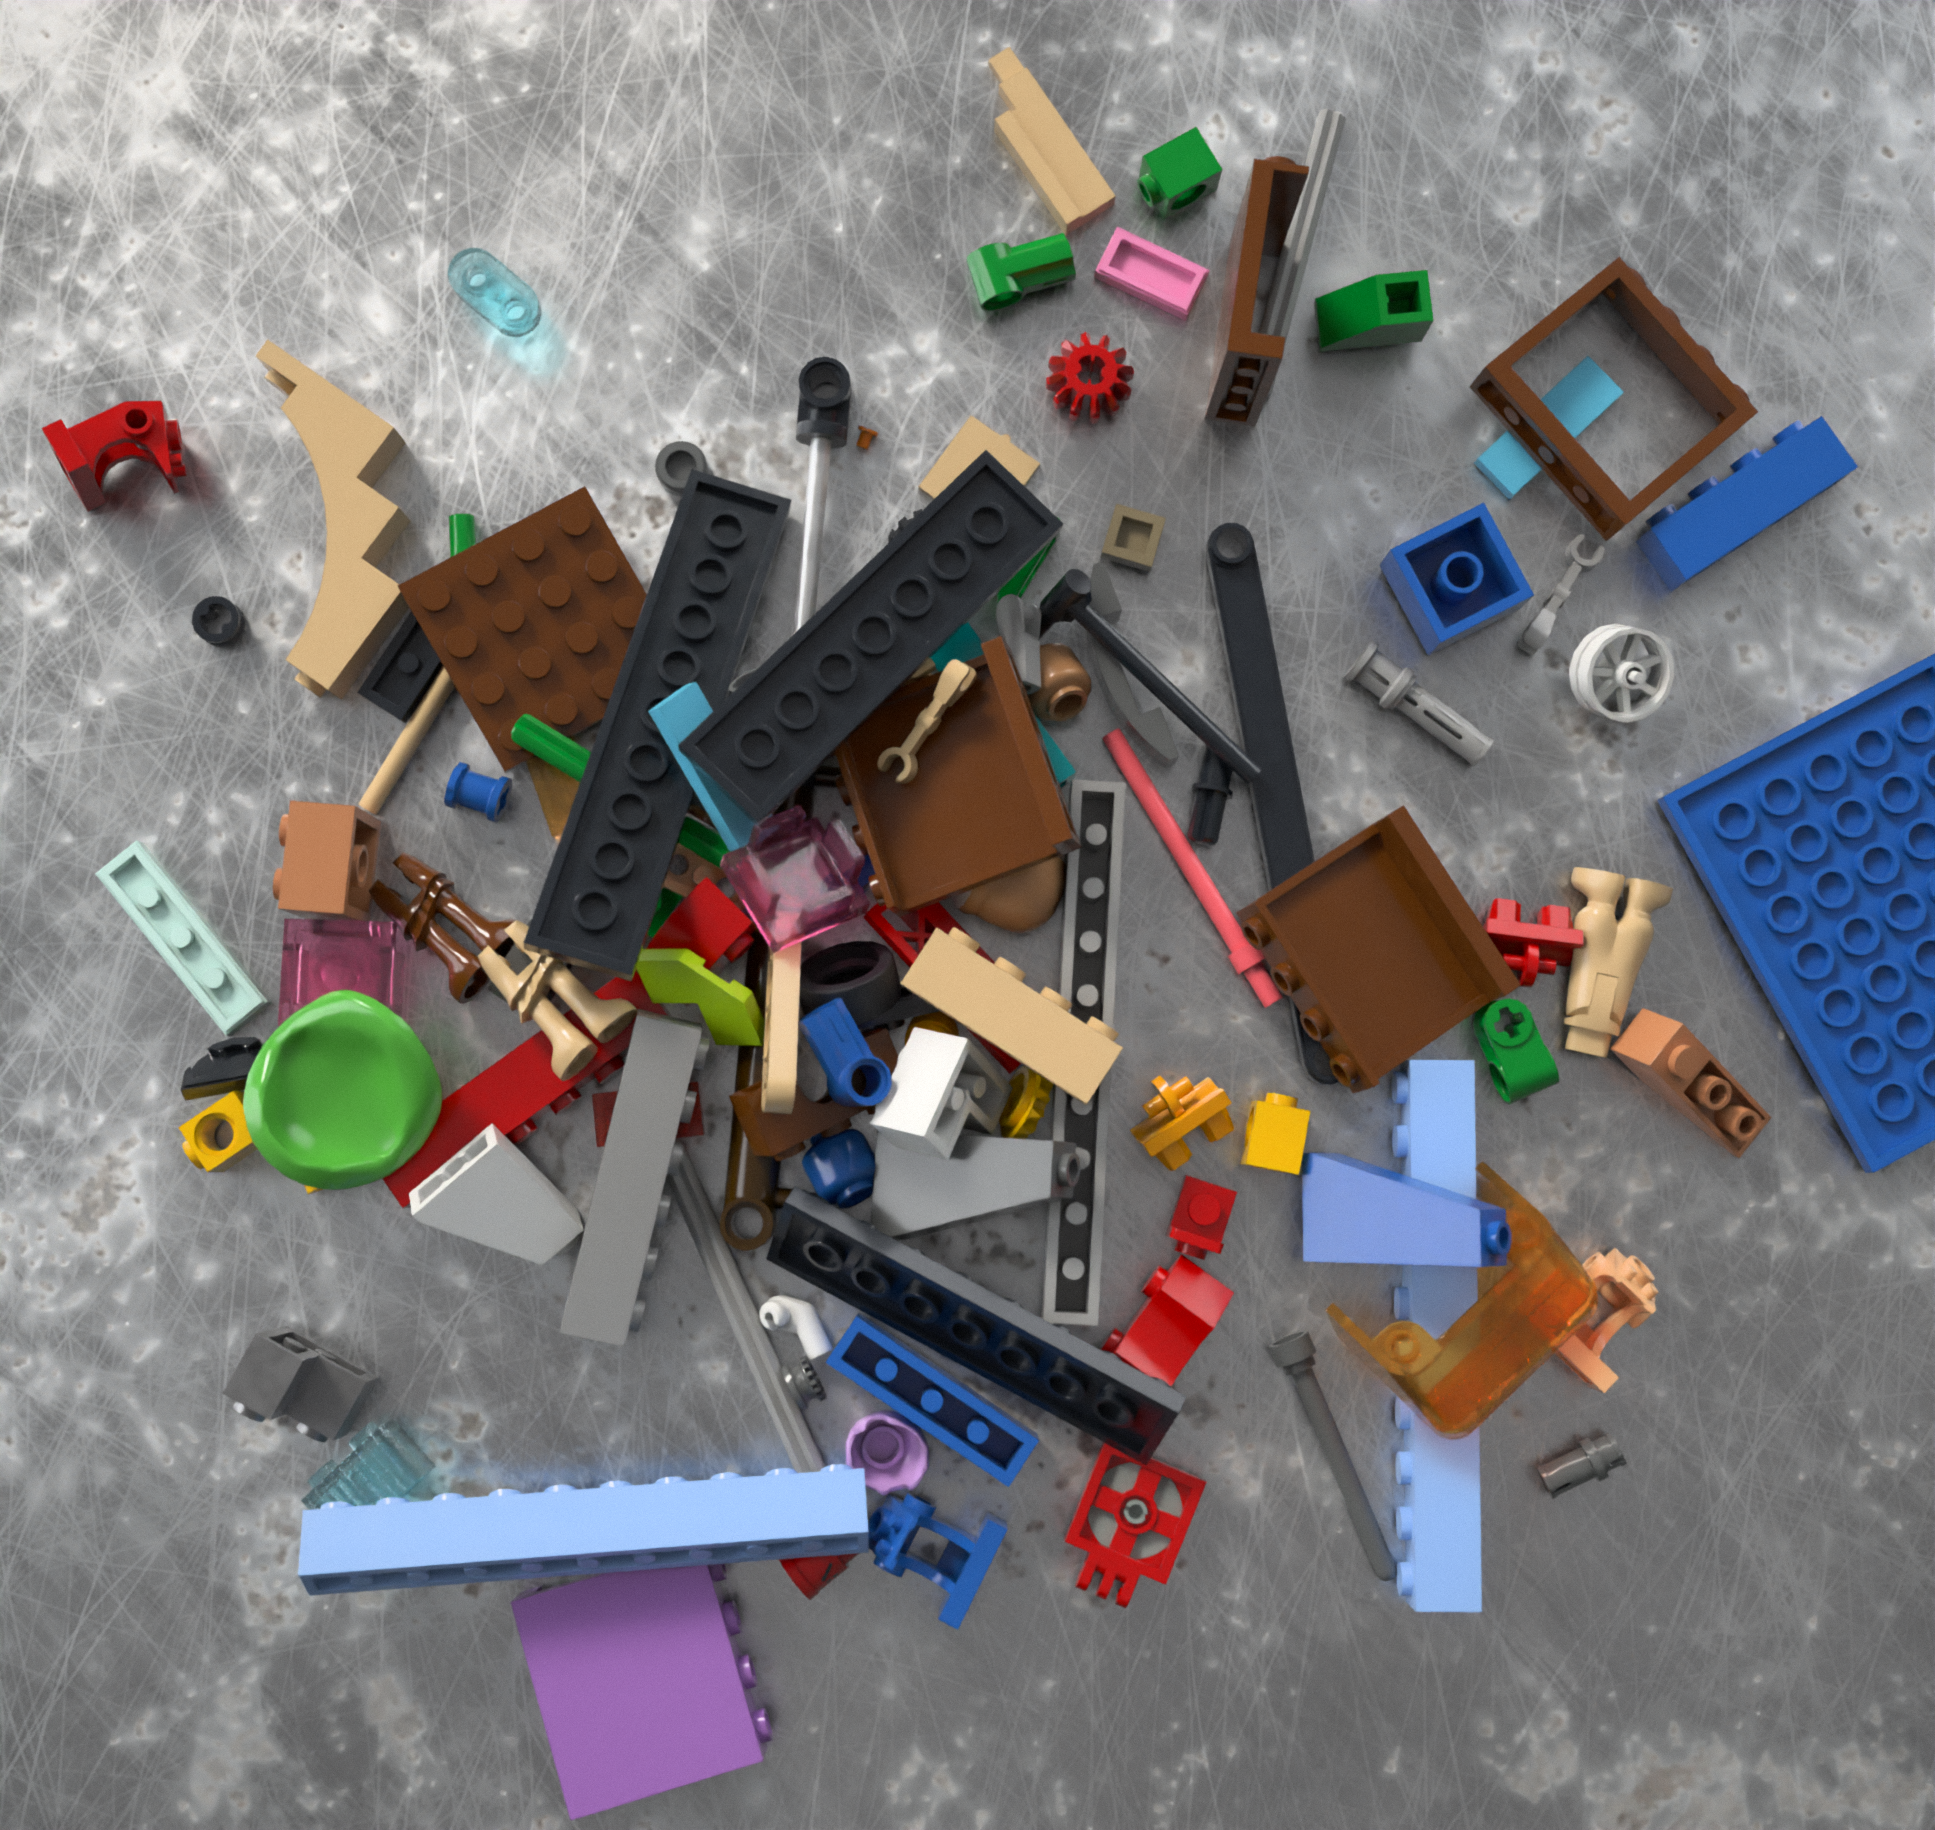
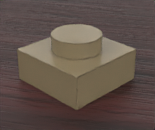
M1116 503L1100 558L1150 572L1166 518Z

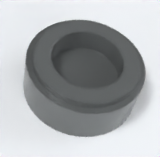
M677 441L670 443L659 452L656 458L655 471L658 480L667 492L675 496L682 497L691 469L709 474L708 464L703 452L690 442Z

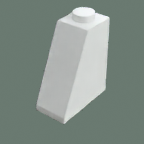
M493 1123L409 1193L412 1216L419 1223L539 1265H544L554 1255L560 1256L569 1251L577 1242L579 1234L584 1231L577 1208Z

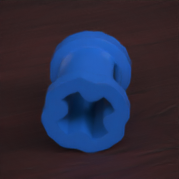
M459 762L449 778L444 804L453 809L460 805L487 815L488 821L497 823L503 816L509 802L512 779L505 776L495 779L471 771L469 764Z

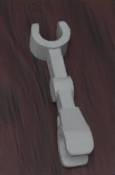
M1583 534L1578 535L1566 548L1565 559L1569 565L1567 572L1561 582H1558L1547 598L1549 602L1546 607L1531 620L1517 642L1518 648L1530 655H1534L1548 639L1557 617L1555 613L1568 599L1572 592L1570 588L1579 573L1592 570L1604 557L1605 549L1601 545L1594 552L1590 560L1583 559L1579 555L1577 548L1585 537Z

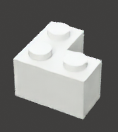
M914 1027L906 1046L899 1053L897 1066L891 1076V1089L888 1096L882 1102L876 1104L875 1114L870 1124L894 1147L948 1160L962 1128L993 1135L1013 1087L968 1038Z

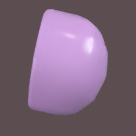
M881 1410L863 1417L851 1428L845 1444L846 1465L852 1467V1469L864 1468L865 1487L877 1491L881 1495H887L902 1489H909L911 1491L919 1485L929 1469L928 1441L918 1425L897 1411Z

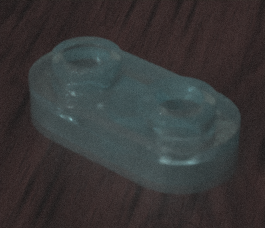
M468 248L460 251L453 257L448 267V279L456 295L499 332L510 337H522L531 333L538 326L542 316V308L536 293L491 253L480 248ZM477 274L486 276L482 285H470V280L473 276ZM515 306L525 308L521 317L516 319L508 317L511 308Z

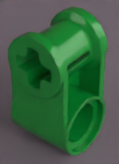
M1510 998L1493 1000L1473 1014V1033L1487 1061L1493 1084L1505 1103L1510 1105L1559 1083V1073L1555 1061L1544 1045L1532 1014L1525 1004ZM1507 1014L1510 1023L1503 1027L1504 1032H1497L1494 1023L1501 1019L1500 1015Z

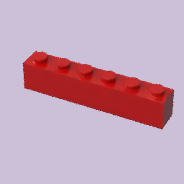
M637 968L632 982L615 977L594 992L596 996L603 1000L622 998L631 1002L637 1010L642 1009L672 1016L663 1003H652ZM570 1009L563 1016L597 1046V1053L593 1059L575 1076L566 1081H561L555 1075L551 1066L553 1046L541 1030L442 1100L439 1118L423 1146L402 1167L383 1178V1181L401 1207L411 1208L409 1193L491 1123L516 1146L539 1129L535 1121L551 1109L555 1115H559L576 1104L582 1098L578 1090L596 1078L599 1084H602L623 1070L625 1063L622 1059L627 1055L636 1016L619 1035L608 1042L601 1043L592 1035L577 1014Z

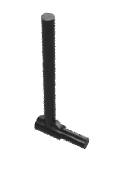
M1068 570L1040 602L1041 624L1039 640L1055 622L1071 623L1075 619L1244 782L1250 783L1262 768L1089 604L1092 601L1089 577L1081 570Z

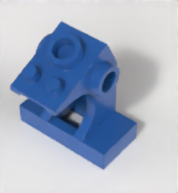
M908 1492L904 1500L888 1494L882 1507H878L868 1521L869 1549L876 1555L873 1563L882 1570L897 1577H902L905 1570L909 1569L946 1590L947 1594L939 1608L938 1620L958 1630L1008 1530L1007 1521L987 1511L976 1535H973L934 1515L937 1507L916 1494ZM920 1527L931 1530L949 1540L937 1565L908 1551Z

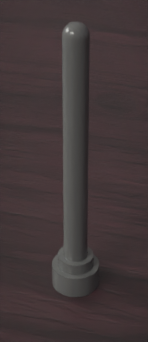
M1308 1330L1284 1336L1268 1346L1276 1367H1283L1286 1375H1292L1374 1571L1380 1580L1390 1581L1396 1576L1397 1567L1312 1369V1366L1316 1364L1313 1354L1316 1353V1348Z

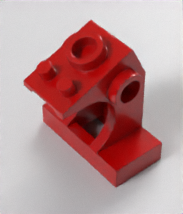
M125 401L68 429L62 419L41 428L61 469L87 512L106 503L102 494L104 479L109 470L120 462L138 459L155 465L174 494L179 492L177 477L187 476L186 466L183 463L181 453L174 454V451L183 450L178 419L168 418L162 401ZM141 445L147 449H140L137 446Z

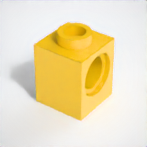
M230 1092L178 1127L187 1140L182 1143L183 1150L198 1169L205 1168L207 1172H225L258 1150L251 1139L246 1125L243 1110L244 1092ZM226 1120L232 1126L234 1136L231 1144L227 1148L221 1149L215 1141L214 1134L217 1126Z
M1267 1093L1265 1102L1259 1100L1252 1101L1240 1164L1299 1175L1311 1111L1297 1108L1298 1098L1281 1094Z

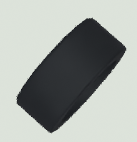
M852 941L836 944L815 953L800 965L799 1000L804 1015L836 998H841L855 1024L860 1025L876 1019L892 1009L901 997L902 986L893 953L886 945L874 941Z

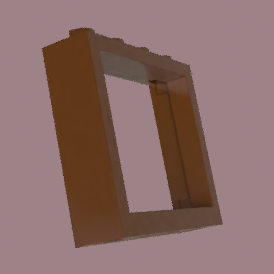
M1620 256L1485 366L1469 386L1606 542L1758 413L1757 409L1750 403L1747 393L1739 385L1732 383L1715 364L1714 357L1710 351L1704 346L1697 344L1681 326L1675 312L1663 306L1646 287L1641 274L1635 269L1629 268ZM1601 294L1604 295L1719 424L1631 500L1627 498L1513 369L1515 365Z

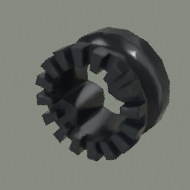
M211 596L203 599L196 605L192 613L194 631L200 638L216 647H228L230 644L237 643L236 640L242 638V632L246 630L244 625L246 619L243 617L244 613L238 606L220 596ZM215 610H228L231 619L230 622L222 624V633L210 634L207 631L208 627L206 624H208V620L215 618Z

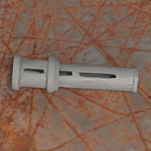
M1372 640L1348 669L1344 678L1349 682L1353 680L1358 681L1380 698L1379 705L1386 709L1388 707L1392 710L1394 707H1397L1431 735L1469 761V764L1474 767L1490 749L1494 739L1487 737L1452 708L1415 682L1417 678L1414 675L1415 671L1409 667L1400 668L1379 652V644ZM1405 694H1407L1409 697H1411V698H1412L1413 700H1415L1416 702L1412 701V700H1411L1410 698H1408ZM1426 710L1431 712L1433 715H1435L1437 718H1439L1441 721H1443L1445 724H1447L1460 735L1456 734L1454 731H1452L1450 728H1448L1446 725H1444L1442 722H1440Z

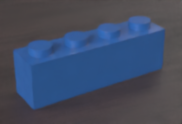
M1822 416L1805 427L1800 420L1795 421L1772 438L1776 444L1775 447L1763 455L1757 447L1730 465L1734 474L1722 482H1719L1715 475L1708 478L1688 493L1692 500L1690 503L1679 510H1676L1671 503L1645 521L1649 530L1636 543L1670 592H1673L1825 492L1858 468L1855 461Z
M861 1313L857 1314L825 1362L1007 1487L1011 1485L1039 1442L1038 1434Z

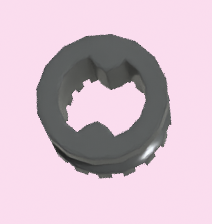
M806 1355L799 1358L800 1362L796 1367H790L788 1364L781 1367L786 1384L802 1411L809 1408L808 1404L812 1399H818L821 1402L827 1398L824 1388L820 1384V1379H813V1377L817 1376V1373L813 1371L814 1367Z

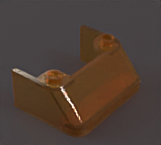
M1483 1161L1475 1168L1481 1196L1486 1203L1506 1209V1222L1510 1227L1512 1236L1507 1259L1514 1266L1452 1326L1435 1340L1418 1324L1409 1321H1399L1385 1327L1371 1340L1334 1303L1325 1309L1336 1336L1434 1433L1450 1440L1464 1438L1479 1427L1591 1319L1598 1307V1294L1594 1280L1547 1218Z

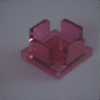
M800 805L768 817L759 827L754 824L748 843L744 847L724 854L720 864L773 953L866 914L870 906L869 899L858 883L859 875L865 864V858L841 819L837 818L828 822L825 830L817 817L804 822L806 814Z
M284 918L278 1026L294 1012L317 998L338 990L362 993L379 1001L391 1011L393 1006H402L405 954L396 951L397 924L383 921Z

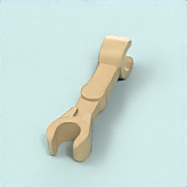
M955 659L947 664L934 691L933 697L935 698L929 707L925 708L918 715L915 721L916 726L901 748L891 747L882 752L877 763L879 770L886 772L891 767L893 760L901 756L904 760V769L895 781L899 784H906L914 779L918 771V761L915 757L916 752L927 736L937 729L948 706L951 707L972 686L977 678V673L973 668Z

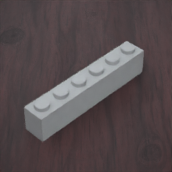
M642 1009L637 1010L562 1318L561 1334L624 1347L628 1330L639 1331L646 1300L636 1297L641 1278L652 1279L658 1254V1248L650 1247L649 1244L654 1226L664 1228L671 1201V1196L662 1195L666 1175L677 1176L684 1144L676 1143L675 1138L679 1122L690 1123L697 1092L687 1089L692 1069L703 1071L710 1040L700 1038L702 1032L701 1023Z

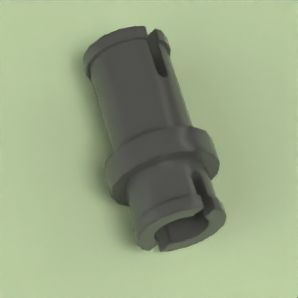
M1610 1432L1592 1442L1587 1437L1578 1442L1579 1448L1544 1465L1536 1466L1539 1476L1552 1499L1594 1478L1601 1482L1609 1478L1608 1471L1627 1464L1618 1443Z

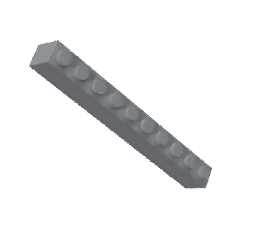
M1072 780L1069 788L1068 810L1082 848L1066 853L1065 857L1066 881L1063 894L1058 994L1072 1003L1068 1012L1082 1022L1087 1023L1090 1017L1093 1016L1113 1029L1126 783ZM1111 1068L1087 1105L1053 1085L1050 1141L1076 1143V1155L1080 1161V1176L1073 1189V1198L1047 1204L1041 1318L1049 1323L1098 1326Z

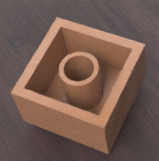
M290 800L289 813L282 816L279 825V842L281 846L285 847L283 867L276 869L273 879V896L275 900H279L278 909L307 920L370 925L373 898L368 890L375 883L381 821L352 805Z

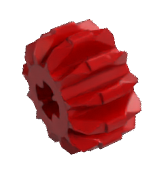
M1085 331L1080 336L1079 348L1065 339L1061 343L1060 348L1062 356H1051L1049 359L1048 368L1053 374L1046 378V389L1057 392L1053 398V405L1056 409L1064 408L1071 404L1069 418L1072 421H1077L1081 411H1088L1090 422L1093 424L1098 423L1100 409L1114 417L1119 412L1118 401H1128L1131 396L1132 389L1126 383L1133 379L1134 368L1122 364L1127 355L1124 347L1117 348L1111 352L1108 351L1110 337L1107 334L1100 338L1098 345H1092L1091 337ZM1088 372V377L1091 378L1092 373H1095L1099 376V381L1097 384L1091 385V379H1088L1087 384L1080 381L1081 374Z

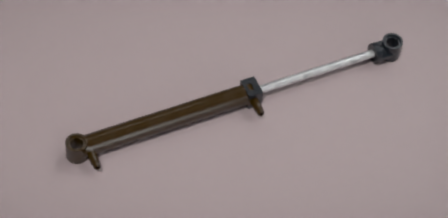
M818 357L809 361L801 370L798 379L800 395L796 440L810 446L793 634L816 613L831 448H840L847 444L849 415L853 402L849 372L845 365L837 359L830 357ZM823 382H831L839 387V391L831 398L822 399L813 394L815 387ZM821 765L772 813L776 822L758 835L757 854L788 872L793 878L791 887L779 902H774L753 889L750 920L757 928L750 935L755 942L747 951L744 986L752 991L764 1021L768 941L772 914L777 912L801 915L803 930L815 795H817L818 786L837 787L835 777L842 774L840 767ZM764 1044L762 1046H738L734 1093L762 1080ZM734 1107L732 1108L724 1204L719 1223L720 1232L724 1240L733 1248L747 1251L755 1250L767 1244L774 1236L777 1227V1209H783L784 1203L793 1189L779 1188L781 1161H776L774 1156H758L753 1154ZM745 1207L758 1211L763 1220L762 1230L754 1238L743 1237L735 1228L736 1215Z

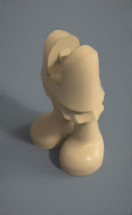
M516 920L505 929V932L514 940L516 947L533 960L532 963L518 975L510 967L509 961L500 956L489 945L477 957L490 980L506 998L510 1010H518L521 1024L533 1019L545 1033L553 1046L552 1070L561 1081H566L579 1073L597 1053V1046L573 1026L546 997L550 988L577 1014L592 1035L601 1043L608 1042L619 1035L635 1018L637 1009L631 1002L622 998L600 999L564 965L565 961L525 950L523 942L529 926Z

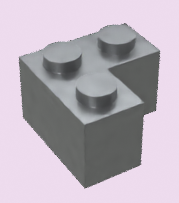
M288 1326L255 1333L222 1394L235 1400L236 1403L233 1408L249 1419L263 1422L265 1418L272 1420L288 1415L299 1422L297 1429L301 1433L316 1441L326 1442L328 1438L334 1441L348 1434L379 1377Z

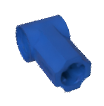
M836 998L817 1007L798 1021V1026L827 1076L826 1086L829 1095L836 1103L847 1107L872 1106L882 1102L888 1096L892 1082L889 1068L882 1060L873 1056L841 998ZM857 1068L861 1069L866 1077V1088L861 1095H858L853 1090L851 1084L852 1074Z

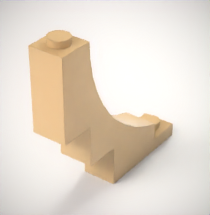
M267 340L255 356L268 370L264 378L276 389L288 396L280 408L296 428L311 457L323 496L327 528L326 559L321 586L307 624L285 660L300 671L294 680L320 698L328 690L342 700L409 610L408 604L398 589L399 584L376 569V567L411 521L398 506L372 489L406 442L392 425Z

